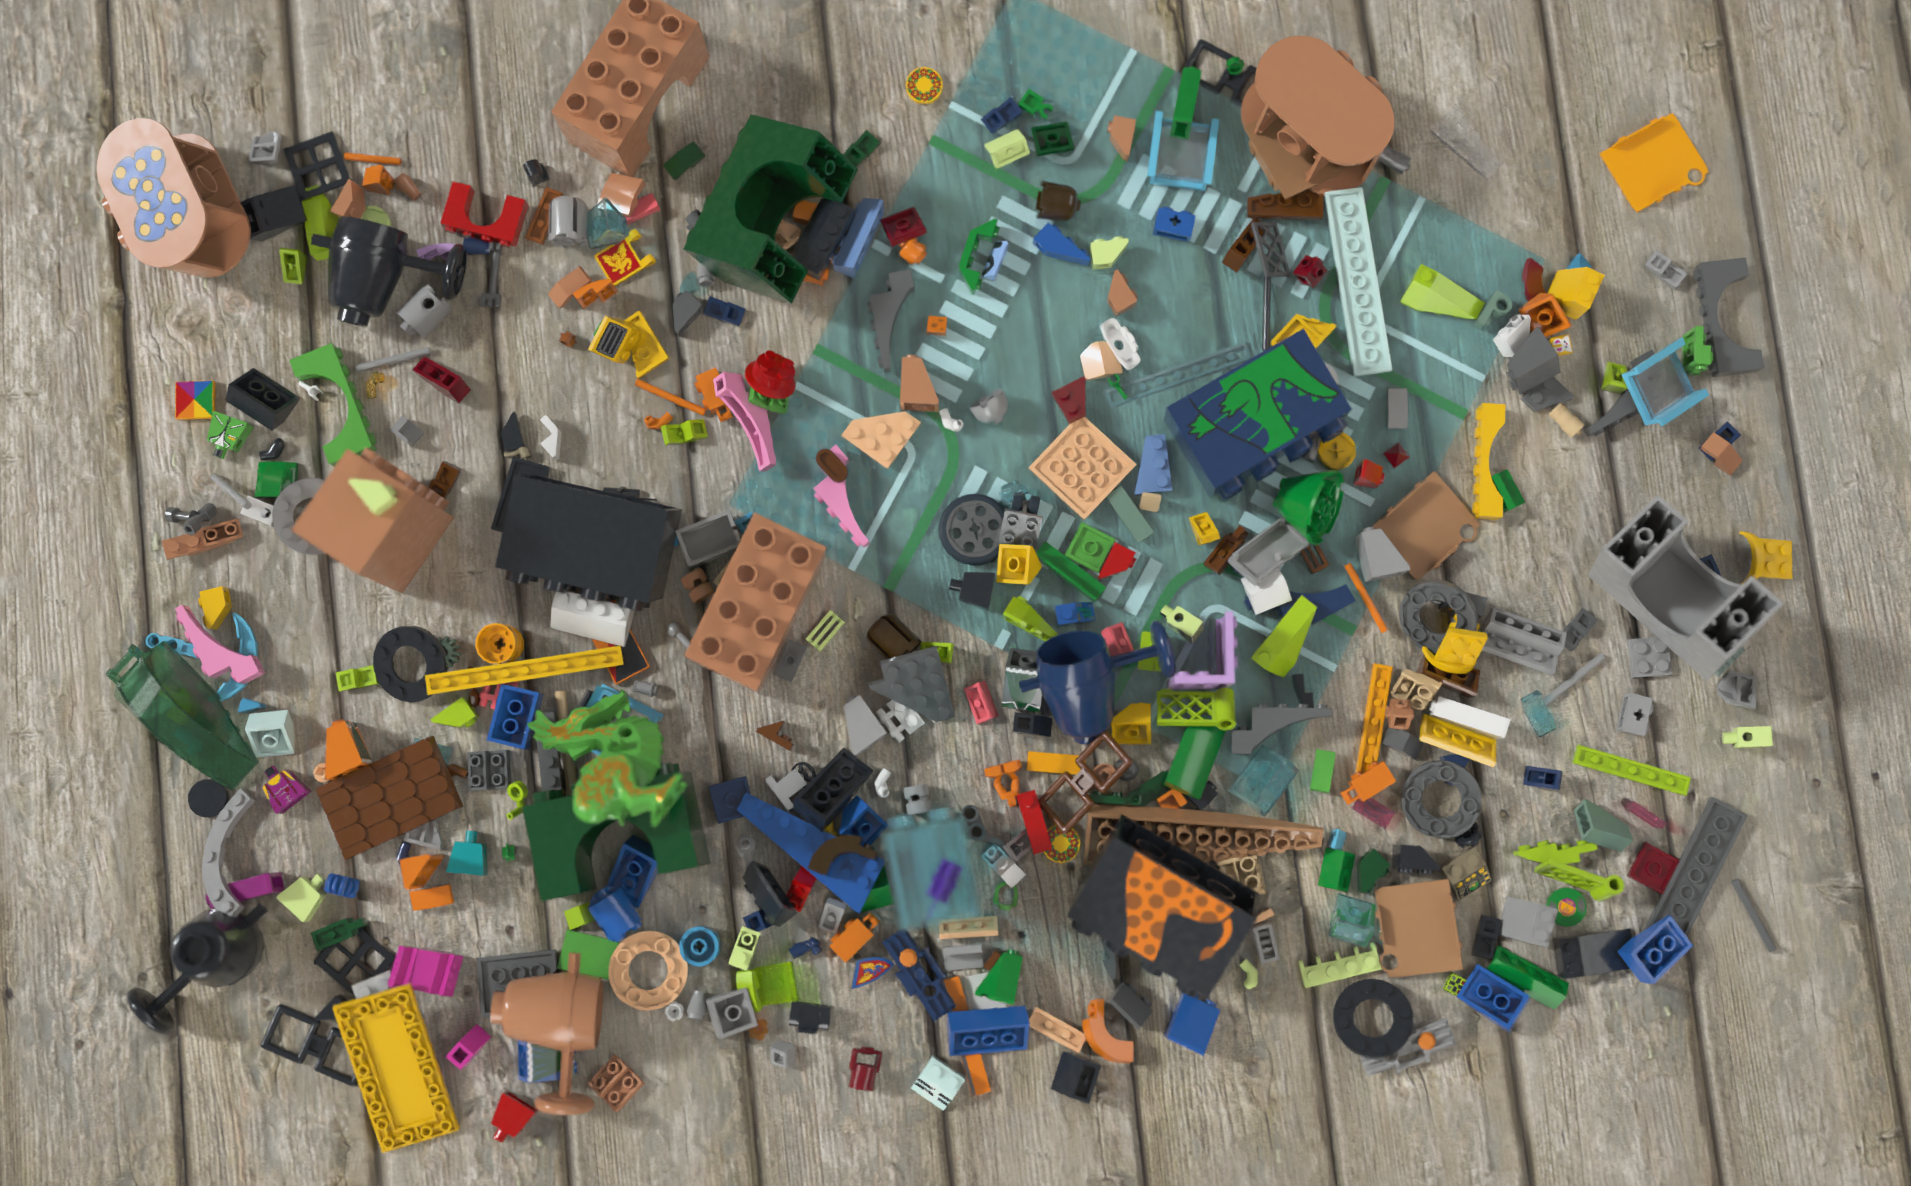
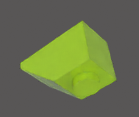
M461 697L430 720L437 724L470 728L476 724V719L480 716L470 705L469 700Z

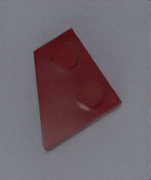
M1084 376L1051 392L1069 424L1086 416V379Z

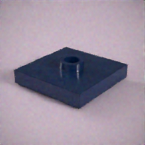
M746 776L708 786L718 824L744 817L737 809L745 793L751 795Z

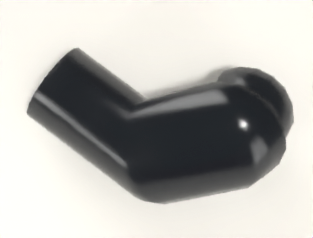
M276 438L269 450L259 452L260 459L263 461L279 458L285 448L284 440Z

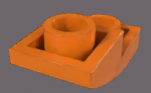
M451 884L409 892L413 911L454 903Z

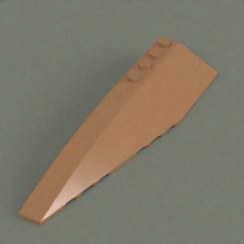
M1094 803V806L1087 812L1083 864L1092 865L1101 850L1099 847L1105 843L1121 814L1204 862H1220L1236 857L1243 859L1250 855L1263 856L1270 852L1284 853L1285 850L1291 849L1297 851L1318 848L1322 846L1324 829L1300 823L1239 814ZM1093 830H1098L1101 838L1097 842V850L1089 851L1090 833Z

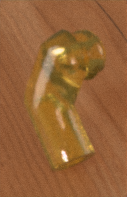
M374 372L367 380L366 391L368 399L377 398L376 385L378 382H384L385 375L383 373Z

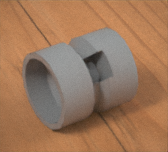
M928 784L903 788L905 799L908 800L906 804L908 815L932 811L931 801L927 799L929 796ZM915 795H919L920 800L915 801Z

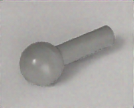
M677 622L669 624L667 628L668 634L671 637H677L688 648L691 641L683 633L681 624Z

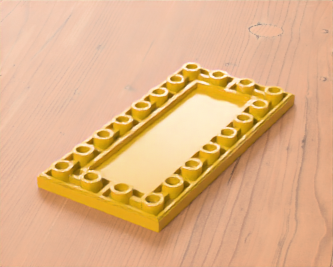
M411 983L340 1003L332 1007L382 1153L459 1131L460 1126Z

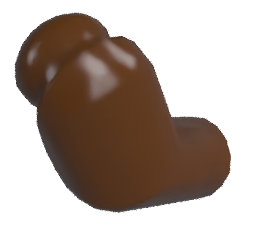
M456 764L447 766L451 778L457 775L466 779L468 776V770Z

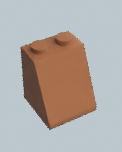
M917 355L902 357L901 410L939 412V400L922 358H918Z

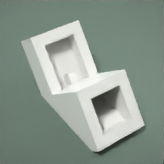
M545 415L540 420L552 434L540 444L557 461L560 456L562 432Z

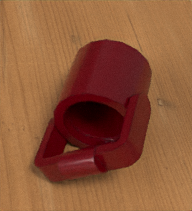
M865 1046L853 1048L849 1065L851 1075L848 1087L862 1091L874 1090L876 1073H879L881 1065V1051ZM858 1053L864 1055L876 1054L874 1065L857 1062Z

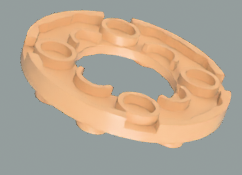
M641 931L625 938L614 950L609 963V981L614 993L622 1002L638 1010H656L667 1006L679 996L687 980L688 964L682 958L679 944L673 938L658 931ZM643 951L659 953L665 959L668 966L666 980L655 989L645 990L639 988L632 982L629 976L631 960Z

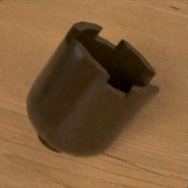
M1043 180L1040 182V186H1043L1042 192L1038 191L1035 210H1039V213L1035 217L1037 219L1054 221L1071 220L1075 212L1080 210L1081 200H1078L1076 190L1069 185Z

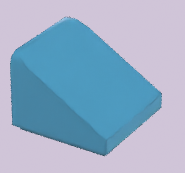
M243 698L241 699L238 713H249L264 709L266 705Z

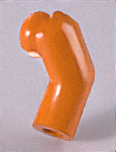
M666 412L661 418L647 416L644 419V423L649 429L661 430L662 426L667 425L674 418Z

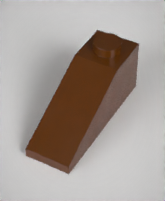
M1253 218L1221 262L1236 273L1257 246L1251 223L1262 222L1259 219ZM1258 227L1259 235L1262 236L1264 231Z

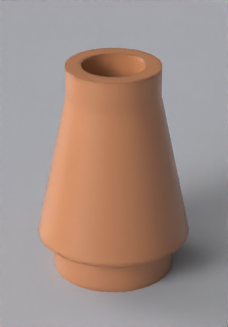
M401 173L393 181L395 188L413 201L417 200L422 194L410 176L405 173Z

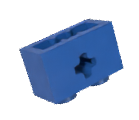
M1170 207L1158 208L1152 235L1190 242L1196 215H1192L1189 211H1173Z

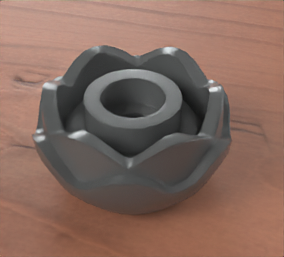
M1121 758L1117 761L1114 767L1115 770L1123 763ZM1131 758L1133 764L1119 778L1120 780L1131 781L1137 776L1139 767L1133 758Z

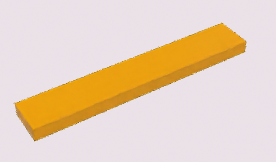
M1377 663L1372 665L1355 773L1358 771L1363 773L1368 770L1367 765L1376 760L1378 762L1385 720V707L1388 701L1393 666Z

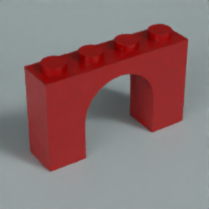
M452 181L440 222L445 231L451 234H456V232L463 233V236L467 238L478 237L487 243L492 241L498 242L506 248H510V246L517 247L529 206L526 200L507 195L498 220L488 226H478L473 224L469 217V210L475 193L471 185Z

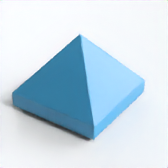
M751 512L734 521L742 535H744L753 517Z

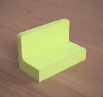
M1018 129L984 144L986 150L990 153L996 169L1030 154L1026 139Z

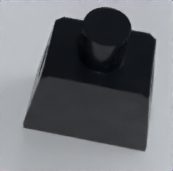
M964 572L963 581L951 579L949 590L960 592L959 601L988 611L995 573Z

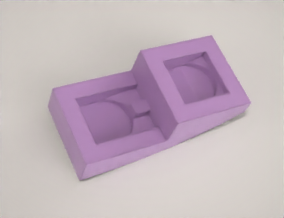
M455 244L429 245L416 250V252L422 259L430 260L439 255L443 260H447L449 252Z

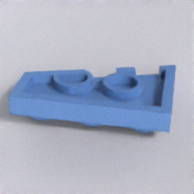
M1165 434L1145 437L1134 496L1142 495L1143 492L1160 493L1172 491Z

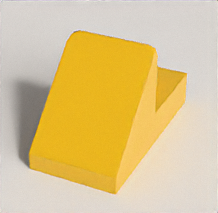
M1207 512L1189 517L1198 545L1220 539L1219 532Z

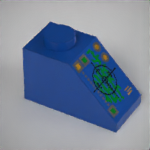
M1093 602L1057 605L1054 608L1057 627L1096 621Z

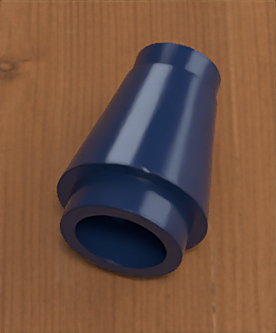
M472 237L463 239L467 255L490 254L489 243Z

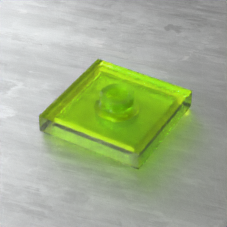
M793 961L754 968L760 985L758 994L762 1007L800 1000Z

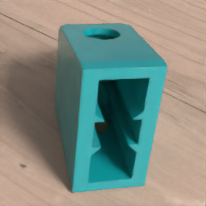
M466 830L465 842L455 841L446 872L480 876L488 875L487 846L483 843H477L478 831Z

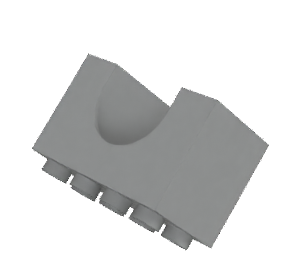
M1657 495L1602 548L1588 576L1701 677L1708 681L1763 627L1784 603L1753 576L1744 584H1736L1722 578L1708 568L1694 554L1684 538L1683 530L1689 521Z

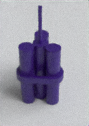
M944 858L936 874L932 875L933 880L926 895L935 899L926 918L927 920L937 900L945 904L948 903L953 890L957 888L956 883L963 870V867Z

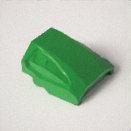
M259 462L256 490L253 498H277L287 486L297 481L298 463Z

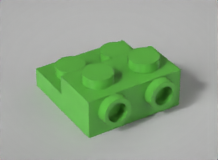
M1695 326L1683 335L1685 345L1682 346V366L1685 372H1689V375H1700L1701 371H1707L1708 366L1713 361L1711 346L1703 345L1706 340L1704 326Z

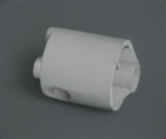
M428 284L422 286L396 312L405 320L400 325L405 332L412 336L417 331L424 339L451 313L450 309L452 308L443 298L438 300L436 298L438 294ZM434 302V307L427 309L428 303Z

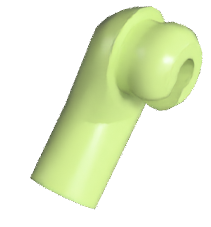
M1244 959L1239 964L1247 973L1244 986L1247 989H1252L1258 984V971L1247 959Z

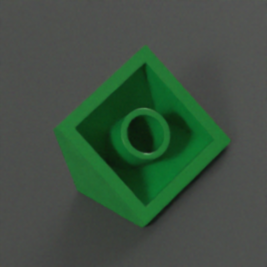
M885 866L882 867L860 913L895 904Z

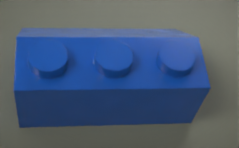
M501 684L486 741L529 750L534 730L530 729L527 724L535 721L534 714H536L537 710H540L544 694Z

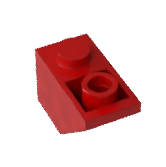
M803 866L800 867L787 893V897L798 912H801L817 880Z

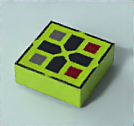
M1450 972L1442 989L1457 996L1467 979Z

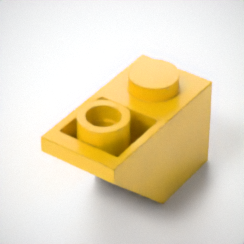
M223 586L199 592L200 597L198 601L204 613L202 617L203 624L209 630H218L232 608L229 588Z

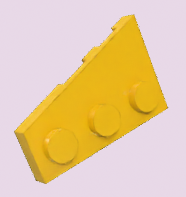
M639 310L625 319V321L641 330L639 339L631 350L638 379L670 359L643 313Z

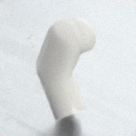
M948 408L939 411L945 428L954 432H958L963 428V421L951 418Z
M885 768L882 769L874 781L877 795L883 798L889 795L886 781L891 775Z

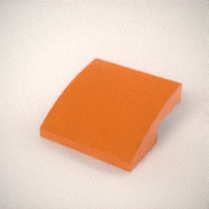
M602 279L583 286L575 291L573 296L582 308L585 309L597 298L604 303L618 291L610 279Z

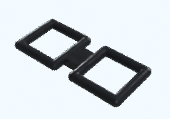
M1200 39L1184 67H1193L1203 48L1225 60L1236 56ZM1249 65L1244 73L1241 71L1236 75L1229 73L1225 68L1216 86L1200 79L1199 87L1219 95L1225 86L1234 91L1230 102L1241 108L1243 100L1239 99L1251 75H1255L1257 67Z
M279 1004L260 1045L261 1048L298 1064L304 1062L307 1054L318 1058L314 1066L316 1072L351 1087H356L358 1081L355 1072L351 1078L323 1066L336 1036L343 1039L340 1029L332 1027L328 1037L325 1038L316 1034L321 1024L320 1021H316V1018ZM282 1014L311 1025L299 1054L270 1043Z

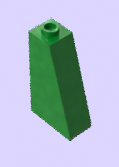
M1183 67L1170 137L1189 140L1202 70L1195 67Z

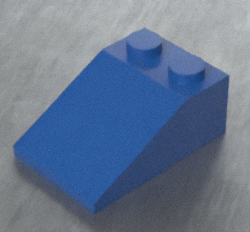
M632 835L623 844L606 885L621 886L633 906L637 909L642 904L658 873L652 844Z
M1668 915L1631 938L1618 953L1640 982L1655 984L1693 945L1672 916Z
M1478 964L1456 996L1509 1033L1530 1001L1529 995Z

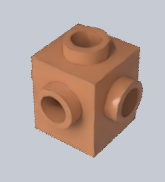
M1390 699L1389 706L1385 707V717L1388 718L1389 728L1409 730L1411 720L1414 718V708H1411L1410 700Z

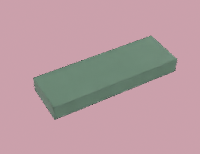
M1122 486L1109 493L1106 499L1137 544L1154 533Z

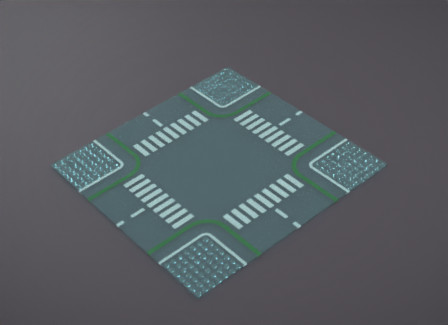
M1007 0L888 215L890 216L910 207H915L927 231L926 234L916 238L926 246L927 255L919 264H909L899 254L901 250L900 244L892 247L883 228H881L798 378L795 391L788 399L787 413H779L770 429L776 465L766 472L759 471L755 456L730 501V505L745 514L751 512L754 515L755 512L825 546L826 557L1007 653H1009L1010 648L1037 651L1040 645L1045 642L1002 619L1003 613L1013 596L1015 598L1020 596L1028 600L1027 604L1058 635L1072 631H1091L1102 636L1101 630L1123 622L1134 650L1140 649L1142 632H1150L1151 623L1159 620L1165 626L1172 645L1176 665L1175 674L1177 672H1189V675H1195L1197 672H1209V675H1217L1215 620L1221 619L1225 615V611H1233V616L1237 618V627L1234 628V636H1237V648H1234V656L1238 658V666L1234 668L1235 683L1228 688L1232 689L1235 693L1236 726L1231 730H1226L1214 763L1271 792L1279 781L1309 720L1292 724L1276 732L1254 750V755L1232 754V730H1237V727H1249V730H1252V707H1257V704H1269V707H1277V704H1289L1288 708H1296V704L1300 703L1293 687L1292 675L1294 674L1304 675L1305 693L1313 692L1314 708H1316L1367 609L1344 566L1349 563L1352 564L1371 599L1382 580L1364 581L1355 537L1359 535L1360 531L1371 527L1387 513L1386 510L1389 507L1395 506L1413 490L1417 482H1422L1433 471L1437 473L1499 352L1493 339L1508 324L1511 317L1519 313L1518 310L1526 299L1522 274L1527 258L1534 259L1541 266H1543L1545 260L1372 171L1366 181L1359 187L1363 189L1392 371L1353 377L1324 196L1322 220L1259 219L1262 222H1277L1291 274L1290 277H1271L1270 342L1296 314L1337 325L1316 350L1324 363L1329 364L1336 371L1339 381L1338 386L1352 408L1345 418L1349 426L1343 429V433L1349 435L1356 445V457L1353 462L1346 468L1337 470L1344 476V483H1341V491H1344L1342 505L1329 534L1325 533L1321 538L1324 541L1319 544L1330 566L1312 575L1299 552L1291 560L1279 567L1289 591L1307 594L1321 593L1346 584L1356 601L1321 621L1310 625L1296 664L1284 678L1269 672L1251 657L1282 617H1278L1273 608L1257 615L1253 614L1252 611H1248L1243 602L1245 601L1244 596L1247 593L1241 584L1242 578L1240 574H1236L1232 566L1228 564L1219 576L1206 568L1204 561L1223 537L1231 532L1234 533L1239 525L1248 532L1244 540L1245 545L1282 517L1277 512L1276 507H1273L1274 498L1278 496L1280 491L1279 484L1282 478L1333 469H1329L1322 464L1318 457V452L1315 461H1309L1301 457L1290 463L1285 455L1278 459L1280 466L1276 468V472L1259 482H1256L1253 475L1243 479L1246 483L1242 487L1243 490L1230 499L1223 501L1219 494L1209 498L1166 425L1164 417L1166 407L1263 352V285L1265 275L1257 246L1237 273L1221 262L1230 247L1253 219L1247 218V199L1249 197L1281 192L1280 190L1275 192L1273 187L1269 185L1268 178L1255 156L1250 152V147L1248 146L1250 138L1244 130L1241 120L1242 104L1201 83L1199 84L1192 122L1210 125L1212 118L1219 119L1211 185L1207 184L1205 191L1149 184L1150 177H1147L1155 112L1161 111L1163 112L1164 119L1173 120L1182 74L1038 0ZM1028 89L1043 97V104H1050L1053 107L1052 112L1049 110L1043 111L1044 114L1048 115L1047 120H1043L1038 112L1033 116L1020 108L1023 113L994 134H991L980 120L993 108L997 109L1010 97L1018 105ZM1114 115L1136 119L1128 161L1123 160L1109 140L1110 133L1107 132L1109 121L1113 122ZM1068 121L1075 150L1037 157L1031 127ZM1161 127L1156 173L1202 179L1207 133L1190 131L1188 140L1170 137L1171 128ZM1018 129L1026 139L1030 154L996 169L990 153L986 150L984 144ZM1042 180L1069 185L1076 190L1078 200H1081L1080 210L1075 212L1071 220L1054 221L1037 219L1035 217L1039 213V210H1035L1038 191L1042 192L1043 186H1040ZM1170 207L1173 211H1189L1192 215H1196L1190 242L1152 235L1158 208ZM992 219H997V226L1000 227L997 238L993 237L992 243L978 239L980 240L977 251L973 250L971 256L974 257L972 267L968 269L980 272V279H983L980 290H976L975 295L970 293L959 272V263L970 230ZM1048 222L1051 225L1055 224L1062 231L1061 234L1072 238L1076 243L1075 246L1080 250H1086L1089 255L1090 243L1096 239L1108 241L1114 237L1121 236L1123 239L1128 238L1129 240L1127 248L1111 268L1092 270L1091 260L1090 264L1086 266L1048 257L1032 244L1033 238ZM1270 227L1269 231L1275 235L1274 228ZM1266 235L1264 240L1271 245L1273 240ZM1008 241V249L996 279L992 281L982 277V272L994 243ZM1262 244L1264 254L1267 255L1268 249ZM1276 244L1274 249L1280 254L1279 247ZM1271 254L1270 259L1276 264L1278 259ZM1305 255L1319 257L1327 269V272L1315 288L1302 285L1293 274V271ZM1267 263L1269 272H1272L1273 268ZM1281 263L1279 268L1285 272L1284 266ZM1423 264L1439 272L1485 303L1484 306L1497 289L1511 299L1512 308L1501 318L1493 316L1488 326L1484 325L1479 330L1473 326L1476 320L1458 318L1446 314L1439 315L1427 311L1420 312L1400 303L1415 271ZM911 269L915 292L910 293L896 318L890 343L892 372L884 373L883 367L879 368L877 357L881 356L880 349L876 350L874 338H877L876 331L872 332L870 320H874L873 313L868 311L867 302H870V295L891 292L887 290L886 280L889 279L888 273ZM1118 269L1120 273H1124L1128 280V287L1136 292L1138 299H1136L1137 304L1135 307L1116 317L1107 303V298L1114 271ZM1497 303L1498 308L1504 310V306L1501 303ZM928 316L947 317L946 336L927 335ZM1111 318L1116 319L1121 327L1125 326L1133 334L1138 345L1136 352L1140 356V362L1132 370H1126L1121 364L1123 374L1118 376L1120 378V385L1128 396L1126 400H1124L1116 388L1109 386L1108 378L1113 383L1117 382L1114 375L1086 381L1085 417L1137 464L1115 489L1120 486L1124 488L1154 532L1138 544L1106 498L1083 520L1028 469L1070 425L1051 392L1084 376L1080 356L1092 343L1098 341L1106 342L1100 325ZM1117 340L1114 342V346L1118 350L1123 349L1121 341ZM917 355L918 358H922L939 400V411L948 408L951 418L962 420L964 425L960 431L954 432L945 428L939 412L901 410L902 357ZM1387 388H1407V428H1387ZM1003 389L1009 406L1006 414L1003 415L1004 420L997 424L993 422L982 423L977 420L970 410L971 405L985 395H993L992 391ZM906 411L921 422L918 429L888 469L841 437L850 422L856 419ZM1165 434L1172 491L1153 493L1162 496L1157 512L1139 509L1141 495L1134 496L1145 437ZM1399 442L1410 458L1394 469L1383 453ZM837 445L849 459V463L846 465L848 470V477L846 479L847 498L856 523L869 540L870 544L865 548L861 545L857 547L851 540L853 535L849 531L845 533L839 526L840 520L836 516L832 518L826 511L828 506L824 502L820 504L814 497L815 491L813 488L828 476L824 474L816 462V455L822 449L830 450L833 446ZM1363 459L1370 460L1383 467L1382 473H1385L1384 481L1376 489L1353 484L1356 466ZM1014 492L1023 493V499L1029 501L1032 495L1040 497V504L1037 515L1042 516L1043 520L1035 552L1046 541L1065 556L1081 522L1115 538L1116 543L1136 552L1134 558L1137 559L1132 569L1128 567L1126 572L1103 580L1097 579L1099 573L1074 562L1104 585L1106 589L1097 601L1093 603L1096 621L1057 627L1055 606L1092 601L1042 563V568L1029 585L996 582L998 557L983 565H968L955 560L946 552L939 538V522L946 507L958 497L966 494L989 496L1000 503L1004 509H1011ZM982 506L975 509L977 516H984L986 513V509ZM960 510L957 512L956 517L963 521L967 518V513ZM1207 512L1219 532L1220 539L1198 545L1189 517ZM972 519L973 525L969 530L974 532L976 540H978L977 534L980 527H976ZM991 520L988 523V527L990 530H997L999 523L996 520ZM958 528L951 531V536L955 539L960 538L962 535L961 530ZM986 538L983 540L982 545L987 549L991 548L993 541L990 538ZM971 542L964 545V550L968 553L973 552L975 549L974 544ZM1310 544V547L1313 553L1315 554L1319 564L1323 565L1314 546ZM1304 548V550H1305V552H1306L1308 558L1310 559V561H1311V563H1312L1314 569H1316V566H1315L1313 560L1311 559V557H1310V555H1309L1307 549ZM964 572L995 573L989 610L985 611L959 601L960 592L949 590L951 579L963 581ZM1165 605H1168L1173 610L1180 606L1203 621L1204 630L1194 644H1191L1167 626V619L1160 615ZM1138 661L1115 667L1114 710L1121 712L1131 703H1151V729L1179 744L1186 726H1157V691L1167 689V681L1171 677L1164 676L1162 672L1139 670L1137 668ZM1172 689V691H1201V692H1216V691L1218 690V689ZM1161 698V701L1166 705L1172 702L1170 698ZM1189 698L1180 700L1186 706L1192 702ZM1202 698L1200 702L1208 705L1211 702V698ZM1177 704L1171 708L1176 713L1182 710ZM1195 704L1190 709L1198 713L1202 708ZM1167 711L1163 715H1161V719H1170L1173 717ZM1185 712L1181 717L1189 719L1190 714ZM1207 712L1201 715L1208 719H1212V716L1209 715Z

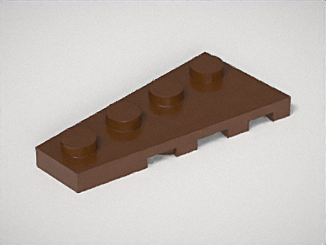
M1307 189L1286 200L1282 193H1269L1249 197L1247 199V218L1322 220L1323 194L1318 195Z

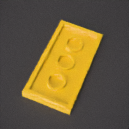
M1427 714L1422 715L1420 721V741L1488 766H1495V739Z

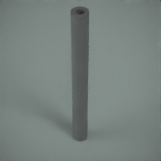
M1739 879L1732 880L1733 887L1768 951H1775L1777 948Z

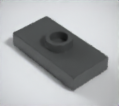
M789 639L774 675L792 682L807 647Z

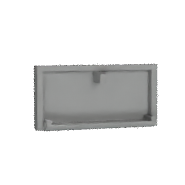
M1281 517L1232 553L1228 563L1252 585L1257 586L1300 551L1307 548L1310 543Z

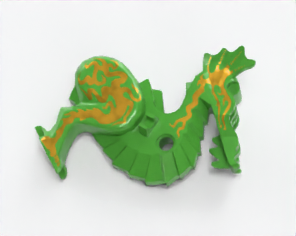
M620 689L621 692L619 694L605 697L591 707L576 708L567 719H562L555 724L548 720L540 710L536 711V720L529 722L527 725L535 731L534 738L543 743L542 747L544 749L556 748V750L562 753L570 754L573 761L593 750H602L599 756L580 770L582 776L576 783L573 794V809L579 819L589 823H599L606 817L616 818L621 825H624L625 818L629 813L635 816L646 811H652L651 823L656 827L686 788V783H678L683 777L681 774L673 776L666 783L645 787L647 783H651V780H654L657 769L661 768L662 754H664L662 742L665 740L659 732L658 724L648 721L647 717H637V715L627 718L622 717L624 711L627 713L631 712L630 701L624 690Z

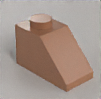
M1114 115L1113 122L1109 121L1108 124L1109 140L1123 160L1128 161L1136 119Z
M348 179L330 212L338 217L347 216L360 219L366 210L364 189Z

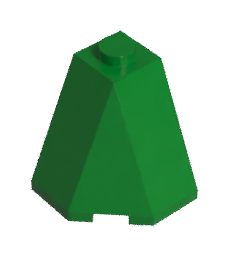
M1008 949V952L1003 951L995 965L975 989L974 994L979 997L986 996V998L993 1001L1014 1005L1023 956L1019 955L1020 951Z

